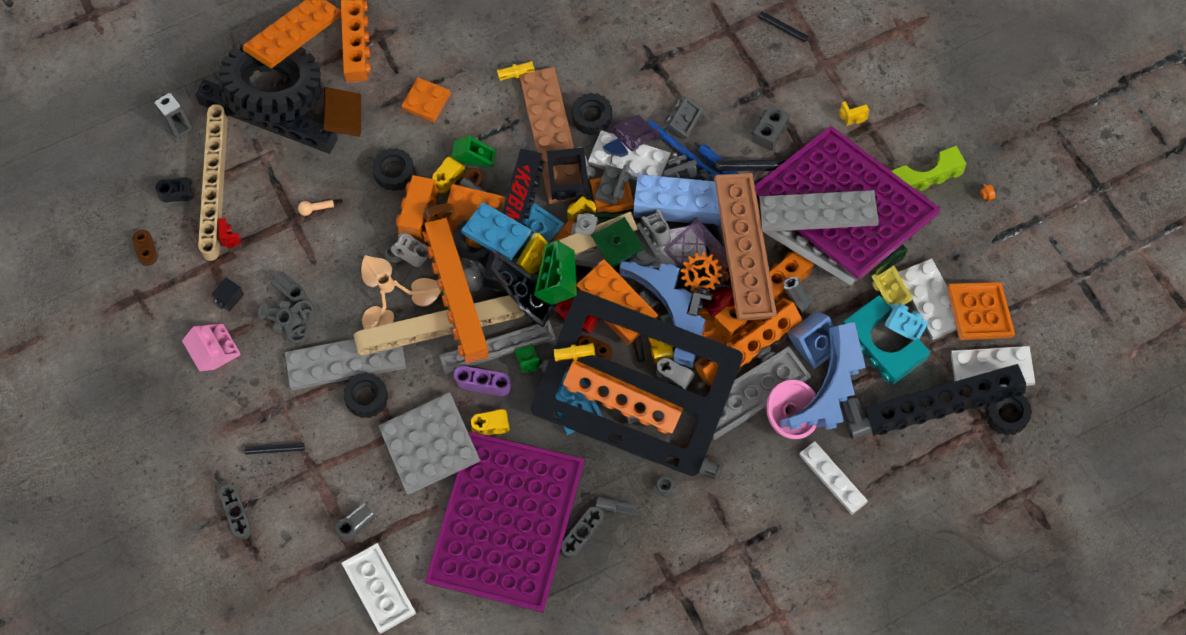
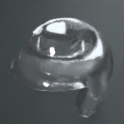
M461 258L460 262L470 292L480 290L483 287L484 266L478 261Z

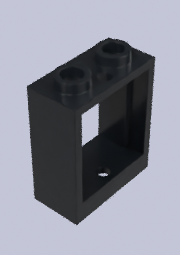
M584 147L547 151L552 200L561 201L574 197L580 199L582 196H589ZM581 163L583 184L555 187L553 166Z

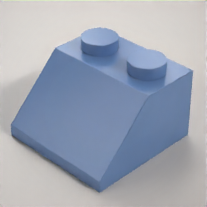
M818 311L787 332L794 348L813 369L830 358L831 343L828 328L834 327L830 317Z

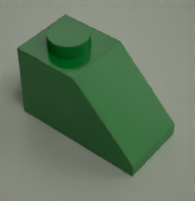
M469 135L454 141L453 159L465 165L494 167L496 156L494 148Z

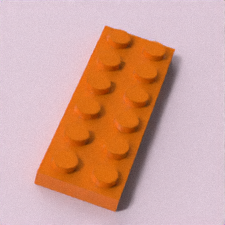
M305 0L243 45V51L272 69L341 17V10L326 0Z

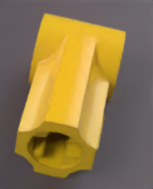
M648 337L655 364L663 358L674 360L673 350L670 345Z

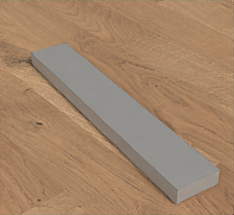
M548 320L544 327L535 324L487 339L488 358L465 364L464 357L459 356L458 349L440 354L439 358L444 373L448 374L454 372L458 367H470L514 353L515 349L530 344L536 346L555 340V335Z

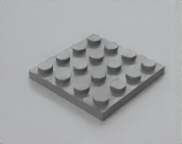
M450 392L378 425L408 495L481 461Z

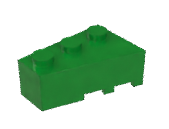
M558 240L545 245L534 296L550 305L577 296L575 251Z

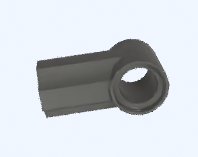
M283 271L273 276L271 284L287 297L292 305H295L298 301L307 300L303 287L294 282Z
M794 276L787 278L783 283L784 289L801 315L814 301V298L804 289L799 278Z
M852 398L843 402L842 408L848 422L847 428L851 439L871 435V425L868 418L864 416L859 399Z
M363 503L348 517L337 522L336 530L339 538L345 542L351 541L358 531L375 518V515ZM344 527L351 528L348 533L341 532Z

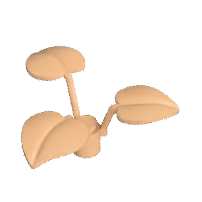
M364 256L361 268L362 279L369 287L379 286L383 304L382 308L373 306L365 311L362 318L364 329L394 322L393 312L386 310L385 293L391 292L395 286L412 295L413 303L421 307L431 305L441 294L437 281L429 278L415 280L411 285L412 291H410L396 280L393 281L391 277L392 266L387 260Z

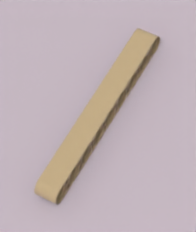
M217 104L210 106L207 112L198 243L199 250L207 261L217 259L220 250L218 218H222L228 119L223 107ZM212 247L210 251H205L207 248Z
M510 295L474 303L481 327L517 319L525 315ZM449 310L360 330L353 335L358 354L367 355L453 334L452 329H454V325L449 323L447 317Z

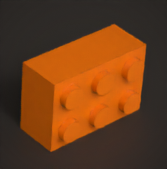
M413 175L411 182L408 181L407 196L402 199L401 215L397 216L396 226H398V234L402 232L408 233L424 244L422 231H425L424 223H427L423 216L424 209L431 204L436 205L438 193L434 179Z

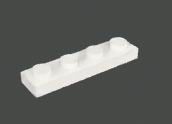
M813 442L800 452L799 456L851 515L868 502L816 442Z

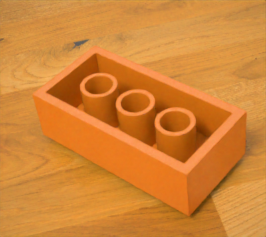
M605 260L576 285L577 292H588L653 318L658 316ZM603 320L627 346L640 335Z

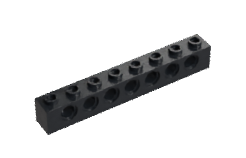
M205 79L202 80L195 93L199 105L207 108L216 104L220 105L228 116L328 154L331 153L338 140L336 132L323 130V124L303 116L300 117L295 114V119L285 121L284 117L280 115V122L270 123L269 116L265 117L264 122L254 121V113L249 119L240 116V110L234 113L229 109V104L224 103L222 94H220V85Z
M1015 364L866 406L865 415L870 422L872 435H884L892 430H902L910 425L923 424L935 418L942 419L949 414H959L967 409L980 408L988 403H998L1006 398L1019 397L1026 393V381L1019 365ZM911 411L912 413L906 414L904 412ZM891 416V417H893V418H891V419H886L885 417Z

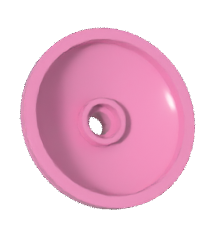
M787 380L776 385L769 394L766 407L769 422L774 430L785 438L801 439L807 437L817 427L816 424L807 426L806 423H802V428L790 430L789 426L781 428V419L793 416L804 409L815 398V392L806 383L798 380Z

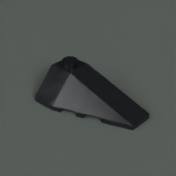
M499 252L496 253L489 266V270L525 315L541 327H544L555 304L550 305L534 296L537 280Z

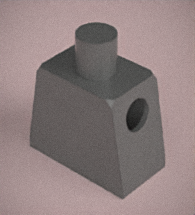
M172 94L158 95L155 105L176 138L192 130L182 107ZM177 115L178 120L174 121L171 116Z

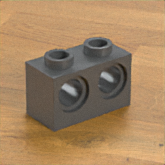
M770 105L768 110H764L761 114V122L759 125L755 124L751 134H753L752 142L773 151L789 124L790 113Z

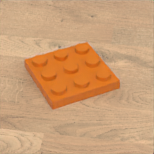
M452 184L447 202L451 203L455 210L447 218L452 237L454 238L453 233L456 231L457 226L464 220L470 219L482 202L502 213L506 197ZM468 237L465 239L468 247L478 249L482 246Z
M1002 282L949 284L946 287L959 340L999 339L1015 336Z

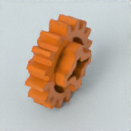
M705 252L700 257L698 253H695L694 259L690 256L688 257L689 263L683 262L686 269H681V272L685 273L681 280H687L685 287L691 285V292L694 288L698 289L699 287H710L714 290L713 284H720L717 277H722L723 275L718 273L722 266H716L719 260L712 261V254L707 258ZM705 260L702 265L696 266L693 264L695 261ZM710 264L714 268V276L709 272ZM706 269L705 273L710 278L704 276L698 278L696 270ZM689 270L694 274L693 282L689 278ZM704 280L711 282L705 286H698Z

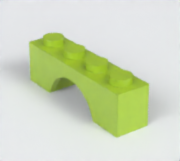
M954 146L939 153L937 166L930 171L917 172L905 165L892 170V172L915 190L923 191L935 183L941 184L948 178L961 176L967 163L958 147Z

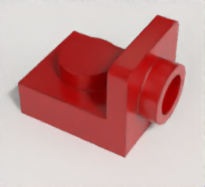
M218 218L219 238L222 246L231 248L240 245V236L238 233L233 234L232 225L228 224L226 218Z

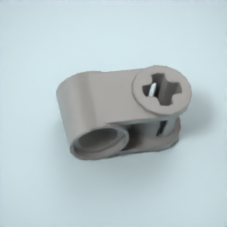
M656 210L650 216L641 217L643 226L648 229L651 238L658 246H666L670 243L669 226L659 210Z
M405 232L398 235V241L391 247V251L395 256L402 258L414 267H420L429 257L427 252L428 246Z
M668 358L660 359L657 363V378L682 389H687L694 377V373L690 369Z

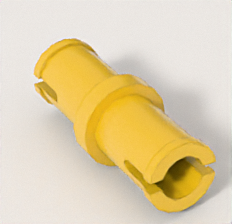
M530 61L520 65L513 64L512 67L497 70L499 80L502 81L513 77L520 78L519 75L535 72L533 62Z
M593 343L580 346L574 344L571 347L554 349L556 362L567 359L578 360L579 357L591 355L595 356Z

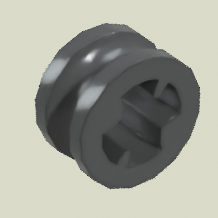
M767 346L757 354L756 358L761 359V363L776 355L774 351L771 352V347Z

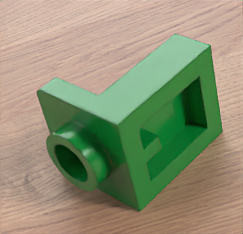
M533 344L514 350L522 373L534 372L539 368L540 362Z

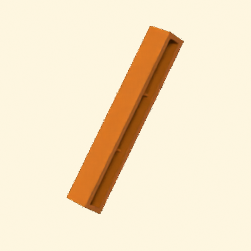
M447 218L424 223L425 231H422L423 240L428 242V256L433 258L434 261L432 269L434 274H438L439 277L437 285L439 291L443 290L444 293L442 301L444 307L448 306L449 309L447 317L449 323L454 325V329H452L454 340H458L460 344L457 346L459 356L464 357L465 364L488 358V346Z

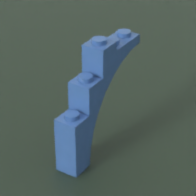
M623 261L621 263L620 276L638 282L657 296L667 309L674 326L702 336L705 319L699 315H688L692 293L685 289H676L680 268L673 264H661L659 270H656L652 266H640L633 261ZM675 348L674 362L693 368L696 355Z
M855 322L828 328L831 343L830 362L823 385L815 398L804 409L793 416L780 420L781 428L789 426L790 430L802 428L801 424L806 423L807 426L816 424L817 428L825 426V430L837 428V423L844 422L839 402L847 401V396L855 395L850 376L859 374V369L866 368Z

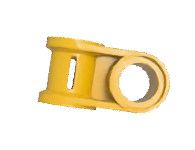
M447 157L432 177L436 183L437 193H447L452 184H455L462 177L465 166L451 157Z
M503 409L476 414L471 419V430L474 433L487 436L503 434L510 430L507 411Z

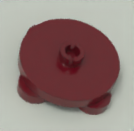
M728 287L713 290L712 300L703 299V308L708 311L710 316H716L720 313L721 309L735 305L733 291Z

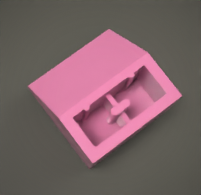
M224 324L193 326L182 340L199 372L215 370L241 354Z

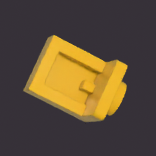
M846 101L841 103L839 115L841 120H844L848 126L854 123H863L868 119L870 110L867 104L849 110Z
M582 196L576 203L573 202L568 207L567 219L575 222L578 214L583 215L585 212L596 213V205L590 199L587 200Z

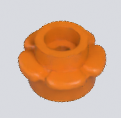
M984 184L983 189H980V194L983 200L990 202V200L996 198L995 191L991 184Z

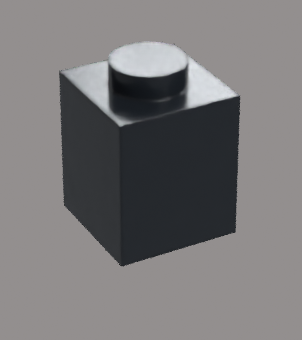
M225 277L211 295L214 299L213 303L218 308H225L230 312L243 297L244 293L240 286Z

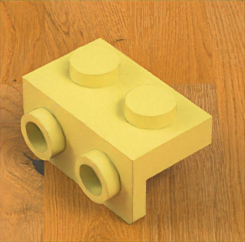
M892 266L878 276L876 274L871 276L874 280L872 282L873 287L877 292H881L882 299L888 305L893 303L897 306L898 302L905 305L914 299L895 266Z

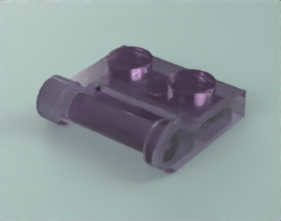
M639 114L613 126L611 130L631 151L637 150L639 146L651 140L655 141L660 138V132L657 129H653ZM644 133L646 134V135H644V136H642V137H640V138H638V139H634V138H636V137H638V136H640V135H642V134H644Z

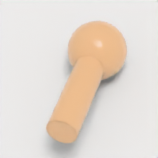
M333 200L317 203L302 201L298 205V212L303 216H308L312 211L334 207Z

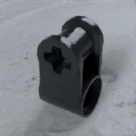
M190 178L163 179L158 181L155 186L159 199L164 203L190 201L193 199V194L191 193L193 181Z

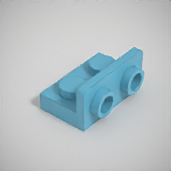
M899 302L897 306L890 303L889 306L893 310L884 326L912 341L917 338L920 339L928 322L922 320L923 315L914 310L912 313H909L907 311L909 308Z

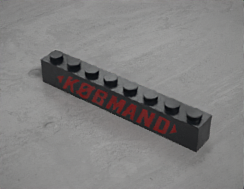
M520 148L502 213L527 227L525 221L530 219V203L534 204L536 197L534 189L539 187L540 177L538 175L539 172H543L545 161H542V153ZM490 251L483 275V286L506 291L489 270V266L496 253ZM516 254L511 260V262H513L514 264H516L518 260V257H515Z

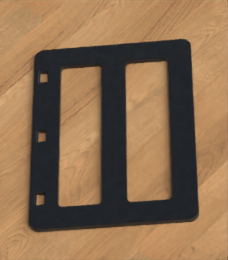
M577 292L554 349L576 345L587 316L592 315L717 363L719 368L708 396L703 397L596 355L579 357L577 360L682 407L683 411L698 416V423L690 444L686 449L557 400L556 394L565 371L574 360L567 359L556 362L554 350L531 405V412L537 417L689 476H696L707 454L743 360L741 351L588 292ZM557 411L565 414L563 421L551 417L553 412ZM611 433L621 436V443L608 439ZM668 455L680 459L678 466L666 461Z

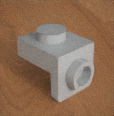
M584 213V215L578 214L575 232L592 236L596 225H598L597 217L589 213Z

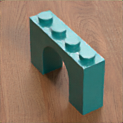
M877 296L846 319L843 324L855 322L862 353L868 358L869 364L879 370L883 380L893 386L925 362L931 352L918 338L902 350L893 353L884 352L874 345L870 332L886 320L892 311L889 305L880 296Z

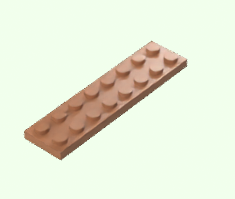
M555 67L519 75L536 151L542 153V161H545L544 169L541 173L548 203L554 204L578 199L574 197L559 201L556 199L552 200L547 151L574 148ZM578 163L553 166L555 187L583 184Z
M753 174L715 175L714 182L737 321L776 317L777 313Z

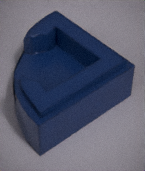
M619 138L603 146L604 152L608 155L611 154L619 157L628 155L627 149Z

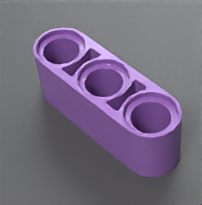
M466 366L458 367L454 372L455 383L458 388L498 396H505L511 390L509 376L505 373ZM462 375L468 376L466 380H459V377ZM480 379H487V382L484 384L478 383ZM499 382L506 383L504 387L497 386Z

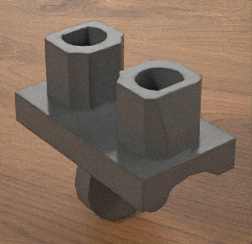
M674 152V159L668 160L670 166L677 163V166L663 171L665 176L680 178L678 172L685 170L688 179L698 176L696 168L698 164L696 159L681 164L682 161L687 160L686 154L678 156L677 152Z

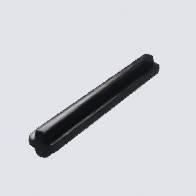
M716 160L714 167L715 171H774L785 160Z

